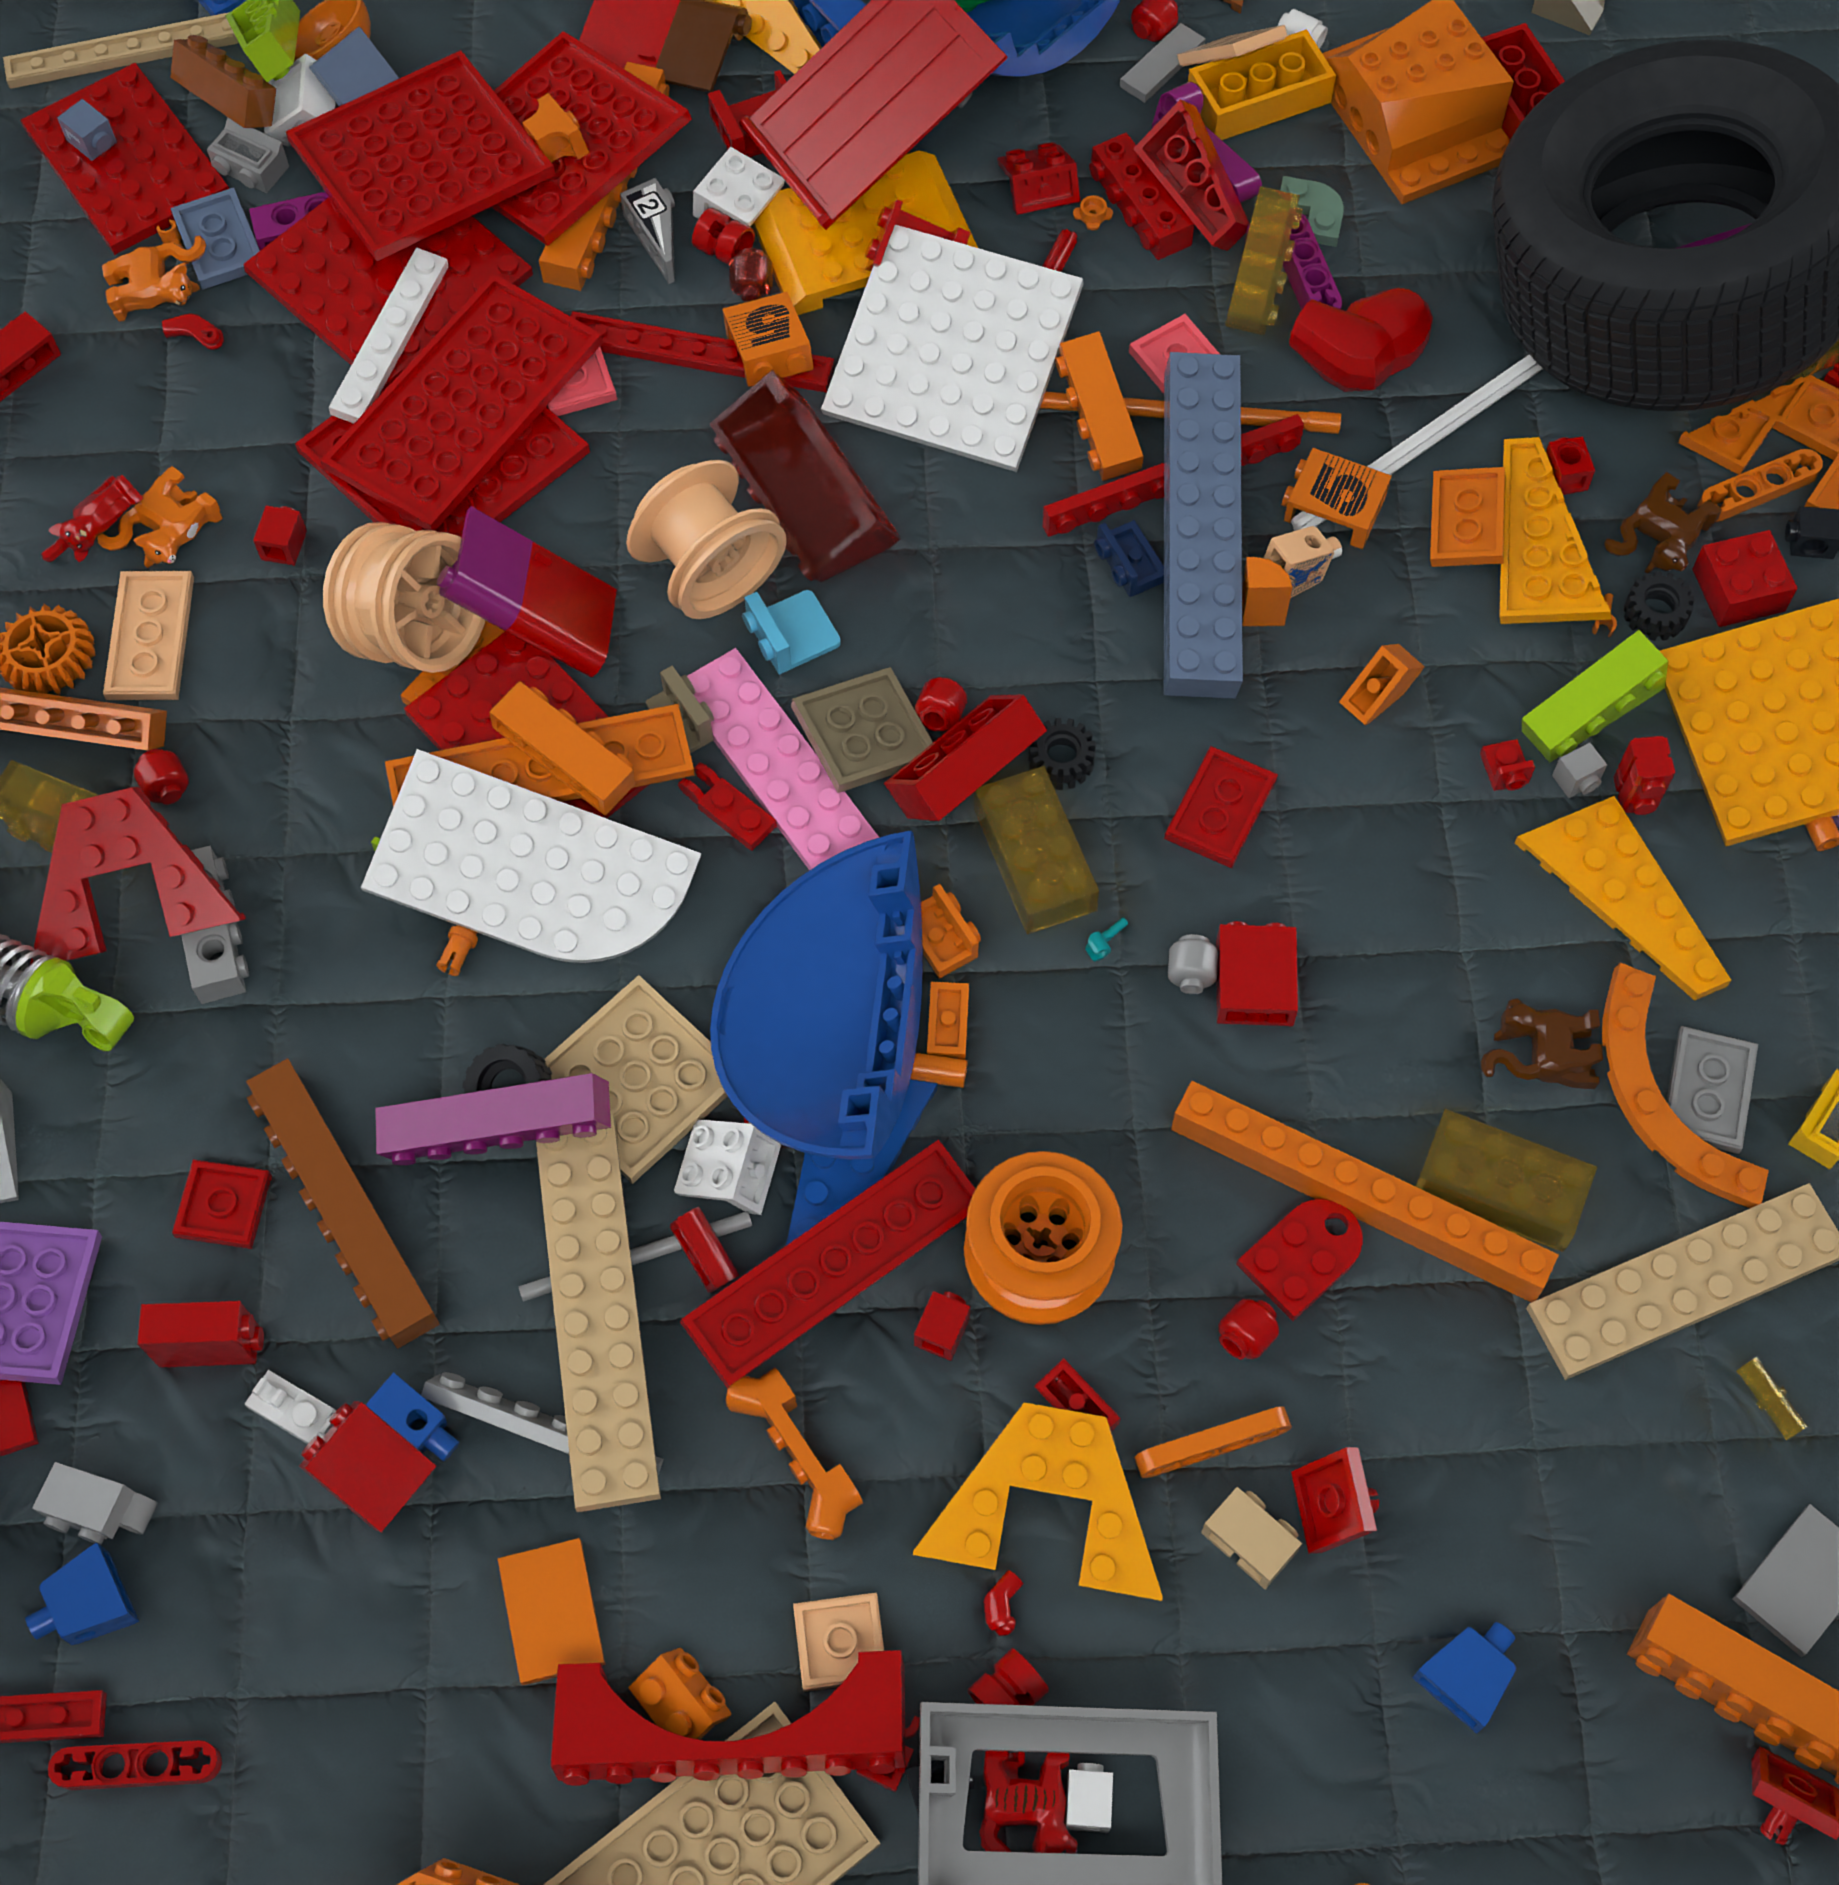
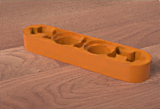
M1811 449L1797 450L1707 488L1699 500L1698 507L1708 500L1712 501L1715 505L1723 502L1721 514L1716 522L1723 521L1811 484L1819 475L1823 467V460L1817 452ZM1799 463H1800L1803 467L1797 469V467H1798V465H1799ZM1771 473L1777 474L1783 478L1784 483L1780 485L1770 483L1766 475ZM1739 486L1749 487L1754 492V496L1744 497L1737 492L1736 488Z
M1275 1407L1151 1447L1138 1453L1134 1459L1141 1477L1151 1478L1277 1437L1289 1431L1292 1425L1285 1407Z

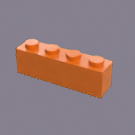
M1100 331L1060 343L1059 357L1055 358L1057 371L1060 378L1066 377L1070 387L1066 389L1067 399L1071 409L1077 408L1080 419L1077 420V427L1081 439H1088L1091 450L1087 454L1092 470H1098L1102 481L1142 469L1144 456Z
M519 681L489 712L492 727L606 816L635 785L632 763L620 753L614 755L605 748L604 742L597 734L592 731L586 733L578 727L576 720L566 710H557L548 703L547 697L536 687L528 688Z

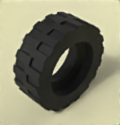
M498 1044L496 1047L484 1049L482 1054L477 1055L473 1059L474 1062L470 1067L468 1066L465 1072L467 1075L465 1081H463L462 1088H464V1094L492 1089L495 1077L506 1069L518 1071L523 1076L525 1084L552 1080V1072L550 1067L546 1066V1061L541 1056L536 1055V1052L515 1045Z

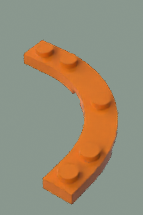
M1619 963L1614 968L1602 1020V1045L1606 1046L1610 1067L1607 1075L1623 1114L1645 1145L1652 1152L1654 1150L1658 1151L1670 1164L1676 1167L1675 1172L1701 1189L1747 1208L1762 1204L1769 1170L1731 1156L1702 1140L1678 1118L1662 1096L1649 1065L1645 1041L1647 1013L1656 976Z

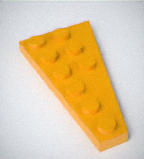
M711 0L746 8L748 15L751 17L752 24L749 34L745 37L794 74L822 48L809 26L802 20L792 0Z
M1540 437L1504 439L1503 467H1505L1506 482L1504 564H1501L1500 624L1611 620V611L1604 600L1600 584L1593 573L1587 552L1571 513H1569L1566 507L1563 493L1555 480L1552 466Z

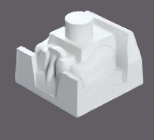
M304 54L289 67L290 71L283 78L276 81L272 79L268 82L276 88L272 126L264 127V133L280 140L285 146L291 145L285 131L335 109V100L309 68L317 60L308 54Z

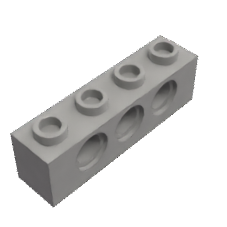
M211 846L191 850L204 865V871L207 875L219 883L221 886L219 889L235 907L230 889L225 890L223 880L229 879L224 858H217ZM237 922L181 934L192 990L201 1004L246 992L244 978L249 977L250 974L244 955L239 956L237 945L243 944ZM223 952L222 956L218 959L210 960L214 954Z

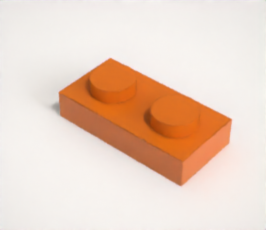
M931 982L927 1041L928 1055L966 1060L969 983Z

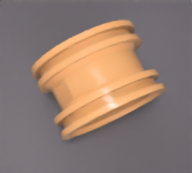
M385 522L367 523L354 529L347 535L332 555L323 585V608L326 623L333 638L341 648L354 657L382 663L395 662L402 667L430 673L446 671L458 665L470 653L478 641L485 624V620L439 594L440 586L437 585V579L444 567H451L457 561L462 538L433 530L415 531L412 528Z

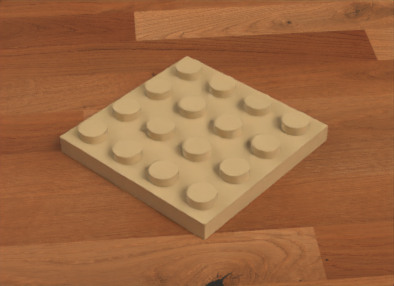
M640 975L632 980L544 1059L546 1066L551 1069L552 1080L593 1073L609 1081L610 1114H613L615 1120L621 1174L632 1184L687 1135L698 1120H703L728 1097L715 1069L711 1042Z

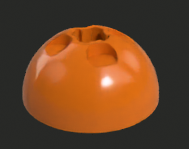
M324 0L304 15L299 21L294 62L304 54H308L315 60H318L359 26L370 39L371 22L364 1Z

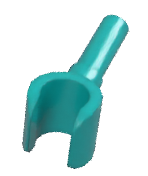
M1121 918L1102 933L1098 931L1090 935L1085 950L1094 962L1105 958L1111 952V947L1107 942L1128 925V921L1125 918Z

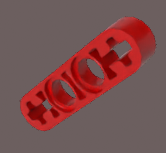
M200 1740L66 1747L57 1751L50 1759L48 1776L54 1784L67 1790L202 1784L211 1781L218 1775L222 1766V1756L216 1747ZM177 1751H181L179 1757L184 1760H195L199 1757V1751H203V1755L211 1759L210 1764L203 1765L201 1773H198L196 1768L189 1765L179 1766ZM164 1752L168 1757L166 1770L159 1776H150L146 1771L147 1760L154 1753ZM120 1754L125 1761L124 1770L116 1778H106L103 1774L104 1762L111 1755ZM70 1758H72L74 1762L80 1765H91L92 1773L86 1770L74 1771L71 1774V1779L68 1780V1776L61 1773V1767L69 1765ZM178 1768H179V1770H180V1775L176 1776L177 1771H178Z

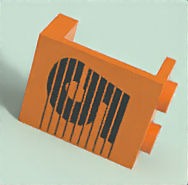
M788 292L722 309L726 335L728 339L734 340L739 351L748 387L813 370L810 342Z
M1312 448L1307 460L1301 459L1294 475V479L1297 480L1295 486L1289 485L1284 494L1281 504L1286 507L1284 521L1291 523L1296 510L1299 509L1352 528L1353 533L1350 545L1363 550L1387 497L1392 475Z

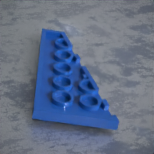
M910 1079L904 1103L895 1126L880 1152L874 1158L840 1159L805 1153L786 1245L890 1173L911 1131L917 1126L926 1105L936 1093L937 1083Z

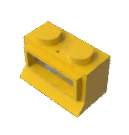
M1838 1069L1835 1070L1821 1089L1822 1093L1811 1106L1803 1124L1788 1143V1145L1828 1169H1831L1839 1160Z

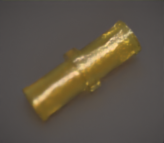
M1756 1357L1740 1367L1736 1372L1742 1377L1759 1401L1756 1403L1759 1410L1765 1409L1784 1435V1439L1788 1440L1808 1427V1425L1804 1423L1785 1395L1788 1392L1784 1386L1778 1387L1759 1361L1760 1359Z

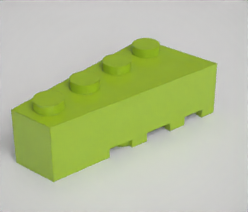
M1638 630L1522 718L1523 734L1549 763L1558 757L1561 758L1574 751L1578 744L1596 735L1603 728L1665 689L1668 660Z

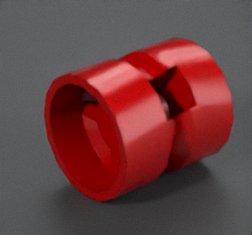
M708 208L703 212L692 234L693 247L710 256L716 255V259L733 268H737L745 262L755 240L754 229L738 220L731 221V217L714 208Z
M1013 1648L994 1664L995 1673L993 1675L984 1673L967 1690L976 1704L1034 1706L1049 1692L1047 1684L1039 1673Z

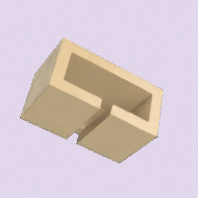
M1236 1487L1205 1522L1201 1533L1229 1558L1236 1553L1240 1557L1236 1564L1261 1587L1266 1589L1296 1555L1302 1543L1297 1539L1299 1536L1297 1531L1283 1519L1276 1521L1265 1511L1266 1505L1257 1495L1251 1491L1244 1493Z

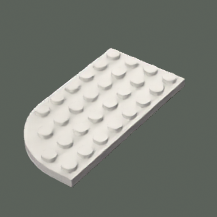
M417 749L361 889L362 891L547 958L575 963L599 962L622 956L643 946L666 927L683 903L701 858V853Z

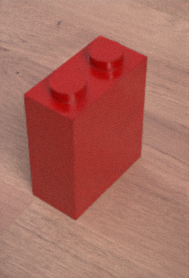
M1240 921L1220 924L1216 939V948L1218 949L1216 980L1217 1024L1294 1026L1298 1013L1296 927H1286L1282 923L1256 926Z
M241 1301L141 1304L137 1344L159 1368L256 1364L257 1351H262L264 1332L262 1326H259L253 1315L248 1312Z
M354 1401L349 1405L345 1402L330 1418L329 1422L333 1426L325 1436L321 1438L317 1435L304 1448L301 1456L305 1459L299 1467L372 1529L382 1532L436 1468V1465L360 1401Z

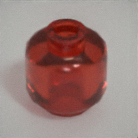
M746 248L738 251L737 255L731 258L729 263V287L731 291L741 296L743 301L749 302L760 299L761 296L768 294L772 290L773 264L770 258L764 255L763 251L755 248Z

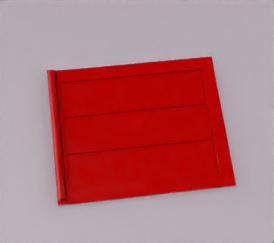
M871 0L750 118L748 116L742 118L739 125L821 226L827 230L1008 57L954 0Z

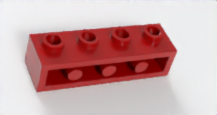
M1125 132L1092 147L1089 170L1093 179L1096 182L1099 181L1106 190L1109 201L1112 204H1116L1121 210L1126 224L1129 227H1133L1140 236L1143 247L1146 250H1150L1158 261L1192 246L1195 224L1133 148L1136 144Z

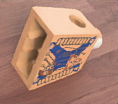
M1310 526L1271 538L1264 558L1280 565L1289 575L1293 587L1292 598L1323 580L1331 560L1341 556L1342 546L1336 537L1332 536L1326 539L1317 527Z

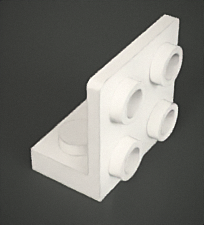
M730 147L693 191V216L699 219L708 208H714L750 227L784 186L785 180L780 175Z
M698 1120L693 1125L674 1192L686 1197L724 1200L745 1212L748 1211L749 1214L761 1215L781 1144L761 1133L752 1124Z

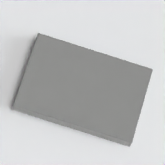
M1681 1026L1677 1033L1666 1102L1678 1118L1702 1140L1719 1150L1739 1154L1743 1149L1758 1044Z
M1811 1504L1805 1507L1732 1598V1600L1801 1658L1809 1652L1839 1613V1527Z

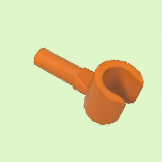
M169 220L172 228L167 231L161 230L159 226L156 227L163 244L175 243L183 247L181 243L182 237L174 220Z
M1607 593L1604 595V600L1611 611L1613 595ZM1611 615V620H1595L1592 633L1596 635L1599 625L1604 624L1609 628L1608 637H1611L1617 626L1616 618Z

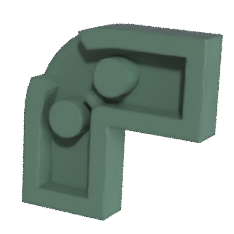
M1283 176L1276 210L1308 215V221L1318 244L1337 247L1344 212V205L1340 195L1332 187L1324 183Z

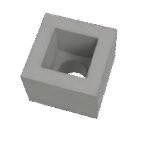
M1588 743L1559 758L1552 777L1568 798L1580 792L1585 795L1594 791L1601 784V778L1607 764L1593 745Z

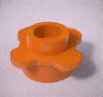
M1091 195L1085 197L1081 201L1080 207H1076L1073 210V217L1076 220L1083 221L1087 229L1097 230L1102 222L1113 217V210L1107 207L1106 201L1103 198Z

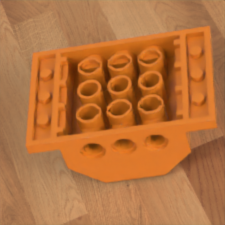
M1431 0L1392 27L1322 53L1336 74L1331 105L1401 204L1499 166L1510 141L1501 127L1514 81L1454 0Z

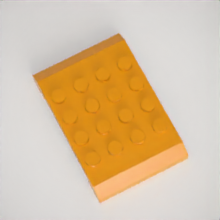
M920 150L906 154L827 230L821 226L791 188L780 190L753 222L752 226L780 292H788L797 315L823 308V299L866 287L871 271L866 270L869 261L865 257L867 247L871 239H877L881 227L876 224L881 210L884 206L888 207L897 199L903 202L901 210L949 232H953L958 227L971 232L934 154ZM971 233L967 245L978 248Z

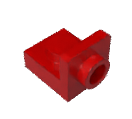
M1518 739L1482 746L1480 755L1493 791L1501 789L1513 791L1529 784L1535 770L1533 760H1525Z

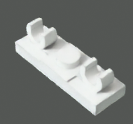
M270 1370L266 1372L263 1378L261 1377L252 1390V1394L245 1402L247 1408L306 1444L317 1435L321 1438L325 1436L333 1426L329 1420L336 1412L332 1407Z

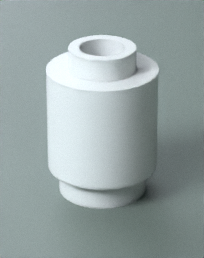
M1292 9L1289 14L1284 13L1278 26L1285 25L1287 36L1307 29L1319 49L1323 45L1328 32V28L1322 25V21L1296 9Z

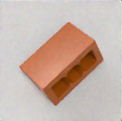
M1258 557L1246 558L1242 581V626H1285L1293 587L1286 571L1269 559Z

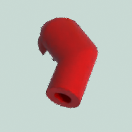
M1010 1570L1006 1571L984 1598L986 1624L990 1630H995L999 1636H1007L1015 1629L1016 1620L1010 1616L1009 1600L1023 1585L1021 1579Z

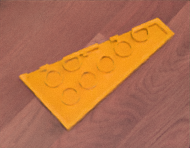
M1615 796L1517 836L1514 844L1524 852L1528 850L1541 862L1540 866L1549 874L1553 872L1569 886V892L1613 930L1615 928L1620 930L1631 940L1629 944L1639 953L1644 951L1660 965V971L1694 1001L1721 990L1730 984L1731 978Z

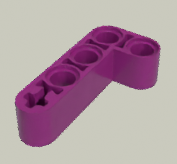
M1187 82L1162 94L1158 102L1152 128L1180 99L1196 106L1200 114L1204 101L1200 88L1193 82ZM1206 127L1240 203L1257 196L1262 189L1259 174Z
M1287 212L1257 219L1248 225L1243 251L1244 257L1247 261L1257 265L1281 260L1301 310L1311 299L1341 309L1342 298L1306 216L1298 212Z

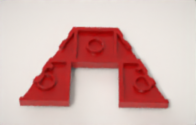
M131 787L62 804L34 943L35 950L46 952L47 955L55 956L65 961L107 952L88 877L151 863L169 937L245 920L246 917L243 912L239 913L219 889L221 887L219 883L207 875L204 871V865L190 848L178 840L169 829L168 825L170 824L160 812L155 811L151 807L150 800L139 787Z

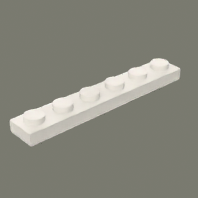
M416 247L329 406L330 415L355 423L378 398L446 273L448 259Z

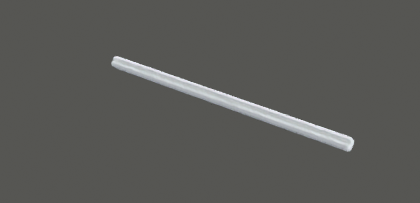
M1530 354L1367 467L1392 475L1543 370V368ZM1302 511L1292 518L1291 523L1294 531L1310 526L1317 527L1327 519Z

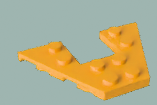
M1024 1402L913 1550V1555L996 1570L1010 1486L1092 1501L1078 1586L1159 1601L1163 1599L1107 1418L1103 1416Z

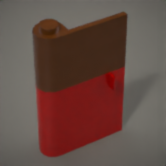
M594 0L579 41L623 69L627 62L663 69L666 83L711 93L716 84L731 39L740 41L744 36H747L751 29L752 20L748 15L747 9L744 7L711 0Z

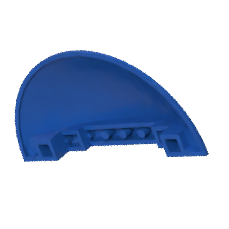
M989 0L978 4L975 9L967 14L1008 57L989 76L1022 77L1047 72L1063 65L1080 53L1099 34L1113 15L1120 0Z
M912 830L886 835L861 843L827 859L799 877L784 889L749 926L725 966L717 987L710 1026L711 1051L715 1069L723 1089L743 1117L761 1133L784 1146L803 1153L828 1158H874L889 1138L900 1115L915 1059L922 999V914L916 848Z

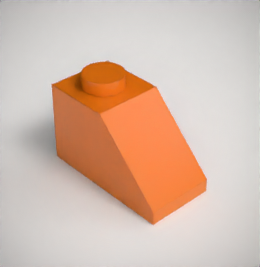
M1400 644L1382 645L1339 703L1364 725H1368L1404 695L1425 666Z

